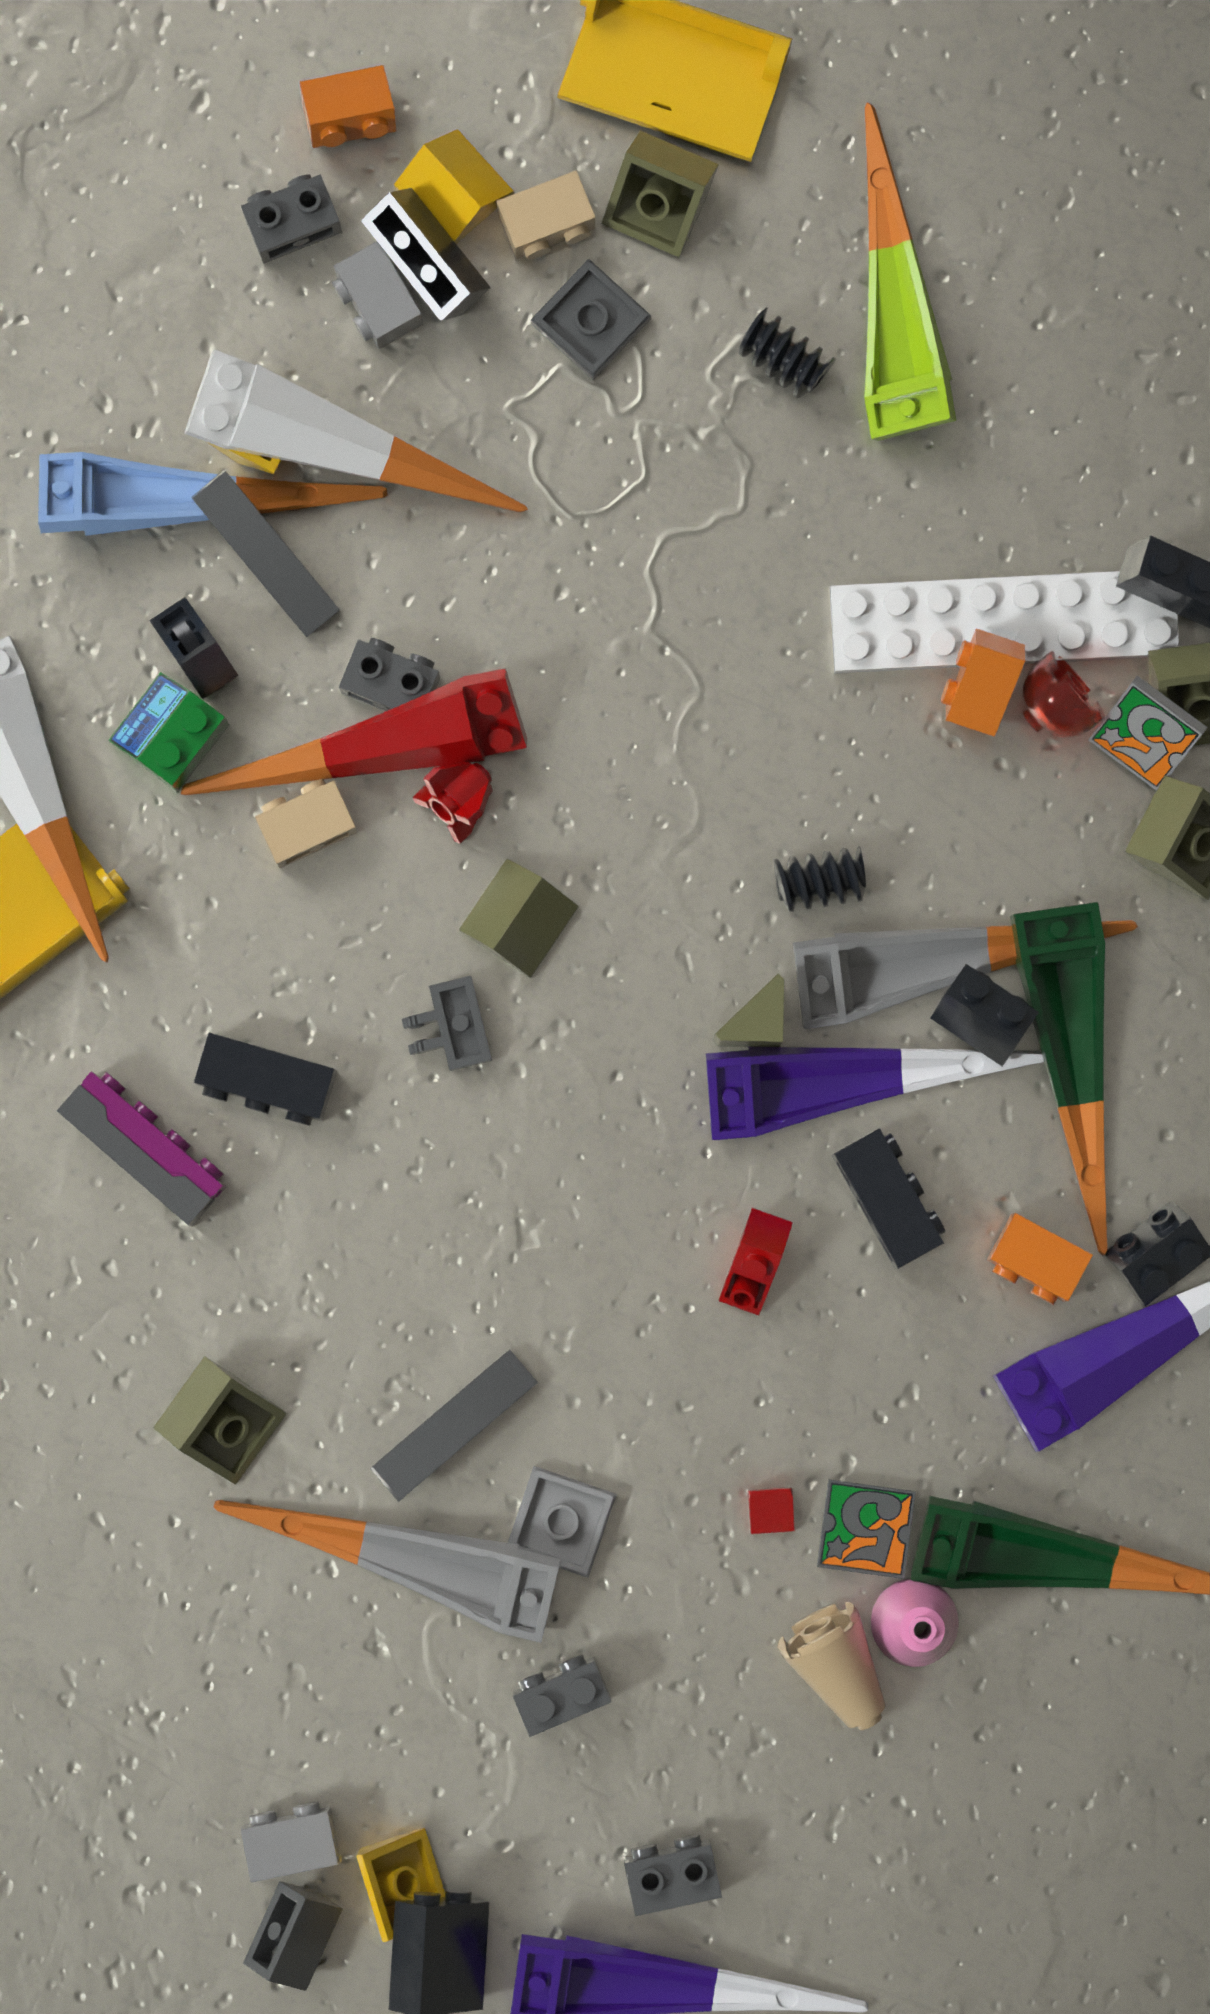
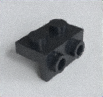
M1169 1202L1164 1207L1152 1212L1149 1218L1133 1231L1118 1238L1115 1244L1107 1250L1105 1256L1119 1270L1137 1299L1146 1307L1210 1258V1246L1192 1218L1174 1202Z

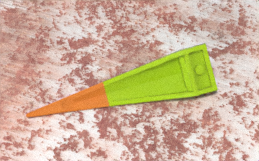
M867 102L865 106L869 215V292L864 399L871 439L881 441L957 421L950 384V381L953 379L875 107Z

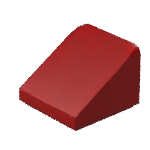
M792 1487L747 1490L751 1534L795 1531Z

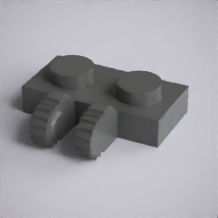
M471 976L430 985L429 989L435 1010L402 1019L404 1029H416L438 1021L441 1037L414 1041L413 1044L408 1045L410 1055L444 1047L450 1071L492 1061Z

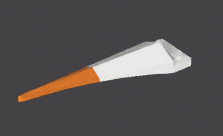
M214 350L211 353L184 432L185 434L225 449L376 479L516 512L528 510L524 504L258 364L254 365L218 350Z
M7 636L0 639V796L102 961L108 963L109 956L64 806L31 682L12 638Z

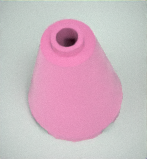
M911 1579L898 1581L881 1592L873 1606L871 1629L874 1641L885 1656L900 1665L921 1667L932 1664L941 1659L955 1642L959 1626L957 1609L951 1597L940 1586ZM921 1621L927 1622L926 1629L921 1634L915 1635V1625Z

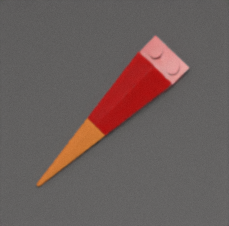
M506 668L463 676L407 703L322 738L237 768L186 783L182 787L181 794L193 795L319 779L428 768L464 761L469 763L485 761V756L527 748V735Z

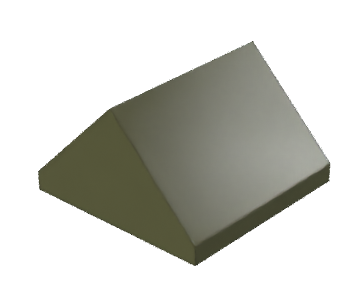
M506 859L459 928V931L531 978L579 906L541 876Z
M778 973L714 1034L712 1041L718 1047H780L782 1045L784 1030V979Z

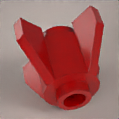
M467 761L434 767L423 778L426 785L412 797L416 804L428 809L431 808L443 822L447 823V828L454 842L459 844L472 833L476 821L483 815L488 798L493 792L492 778L489 772L478 763L472 764Z

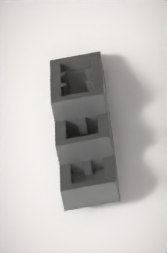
M225 470L191 497L306 637L340 610Z
M509 1349L370 1469L399 1502L538 1382Z

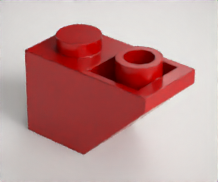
M755 1208L751 1209L724 1282L719 1302L758 1316L760 1315L782 1259L793 1222Z

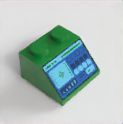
M160 672L108 741L178 793L230 724L225 716L193 692Z

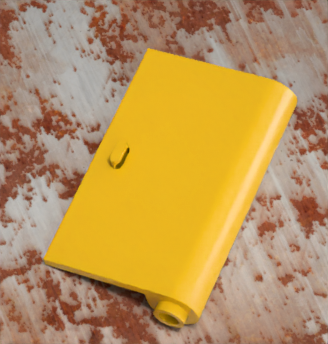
M580 0V5L586 7L585 20L557 98L749 162L752 161L789 55L792 38L677 0Z
M17 823L0 836V1000L85 935ZM71 827L95 913L100 924L129 902L124 894L130 888L115 869L109 873L105 871Z

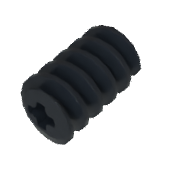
M766 307L755 318L744 334L739 348V355L746 357L755 351L752 364L755 367H760L769 361L766 375L772 378L782 372L780 386L787 388L796 382L793 395L796 398H801L808 392L811 393L819 385L833 366L836 358L832 357L823 364L819 362L823 348L819 346L811 353H807L806 348L809 338L805 336L794 343L792 339L796 328L791 326L784 332H779L778 329L782 317L778 315L770 322H766L765 317L768 307Z
M860 846L857 848L855 859L852 858L848 849L842 848L839 853L838 862L835 861L830 851L823 852L820 865L812 853L806 855L804 867H801L795 856L789 857L786 870H784L778 859L773 861L778 897L780 901H784L789 912H794L798 898H801L807 910L811 909L814 896H818L823 906L828 907L831 893H835L839 902L845 904L848 891L851 890L858 902L863 901L866 877Z

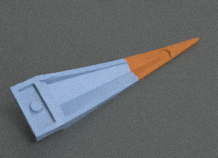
M86 452L40 454L38 511L40 532L84 531L85 536L207 521L209 519L191 497L218 474L156 466ZM230 476L261 514L379 499L388 496L387 488L383 486L304 483Z

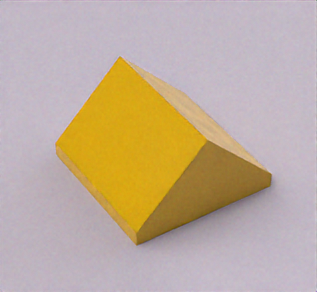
M458 129L425 143L394 183V187L397 190L412 188L456 244L497 209L496 201L514 194L513 189Z
M425 1828L359 1849L356 1857L383 1942L393 1939L395 1901L413 1900L414 1892H434L441 1894L440 1897H445L443 1884Z

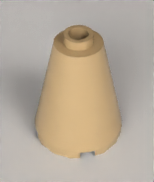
M845 1602L847 1609L840 1611L835 1604L811 1613L791 1627L795 1635L788 1642L782 1636L778 1641L777 1648L789 1665L847 1727H858L859 1730H865L874 1726L882 1719L881 1713L885 1709V1701L858 1610L851 1602Z

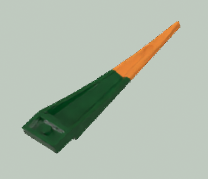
M1093 902L1011 915L1010 919L1017 955L1015 961L1028 1005L1039 1012L1033 1021L1097 1249L1101 1255H1105L1107 1252L1104 1155L1105 939L1099 903Z
M929 1496L911 1569V1580L951 1589L1072 1587L1151 1590L1210 1595L1209 1572L973 1501L972 1504L934 1496Z

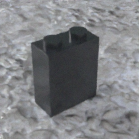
M462 1889L445 1890V1897H440L441 1894L434 1892H414L413 1900L395 1901L388 2010L404 2014H450L483 2010L489 1919L488 1901L473 1899L472 1891Z

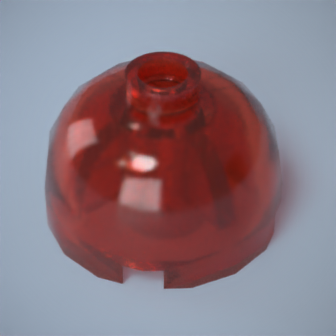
M1050 651L1029 670L1022 690V697L1028 708L1022 713L1036 732L1045 729L1055 737L1069 739L1083 735L1105 719V714L1099 702L1097 701L1090 706L1087 701L1089 699L1087 693L1091 691L1066 660L1063 658L1062 660H1056L1054 651Z

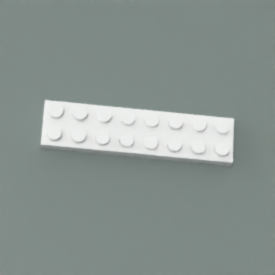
M1120 571L830 586L834 674L961 667L956 665L959 649L964 640L971 642L976 628L1025 644L1024 664L1148 658V651L1179 647L1178 618L1176 613L1116 587Z

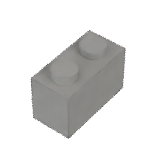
M378 241L334 265L338 279L333 281L332 284L343 304L346 305L351 302L359 316L353 320L365 341L372 338L378 349L423 325L420 310Z
M312 1802L293 1807V1815L277 1818L275 1811H268L249 1816L250 1823L244 1824L241 1828V1835L250 1882L338 1865L341 1857L331 1807L320 1809L319 1802Z

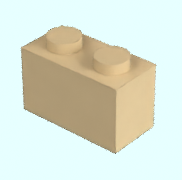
M577 170L496 201L497 213L516 259L524 256L528 260L539 258L551 250L550 246L566 241L567 244L578 243L588 238L590 231L595 229V215Z
M324 779L313 781L300 789L302 795L287 802L285 797L274 799L261 807L263 813L255 816L279 868L285 867L358 833L334 780L329 783H325Z

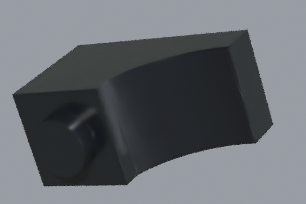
M186 597L149 620L202 699L220 690L225 684L239 676Z

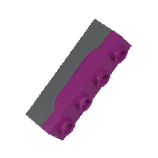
M91 1071L82 1081V1084H79L57 1109V1112L182 1221L193 1227L213 1204L215 1198H218L227 1188L219 1181L224 1173L207 1158L204 1157L200 1162H197L186 1151L191 1145L172 1128L167 1134L154 1124L158 1116L140 1100L134 1106L121 1096L126 1088L109 1073L105 1072L100 1077Z

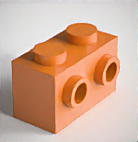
M384 65L300 81L302 105L313 148L322 146L336 147L347 141L362 138L376 139L387 133L396 132L394 105Z
M976 628L971 642L964 640L959 649L956 665L961 667L956 680L949 678L942 693L941 703L946 704V721L995 737L1025 663V644Z
M1013 1213L1006 1222L987 1261L995 1264L992 1272L1013 1284H1016L1018 1278L1034 1286L1031 1291L1033 1295L1054 1305L1057 1299L1063 1302L1069 1301L1093 1255L1021 1215Z

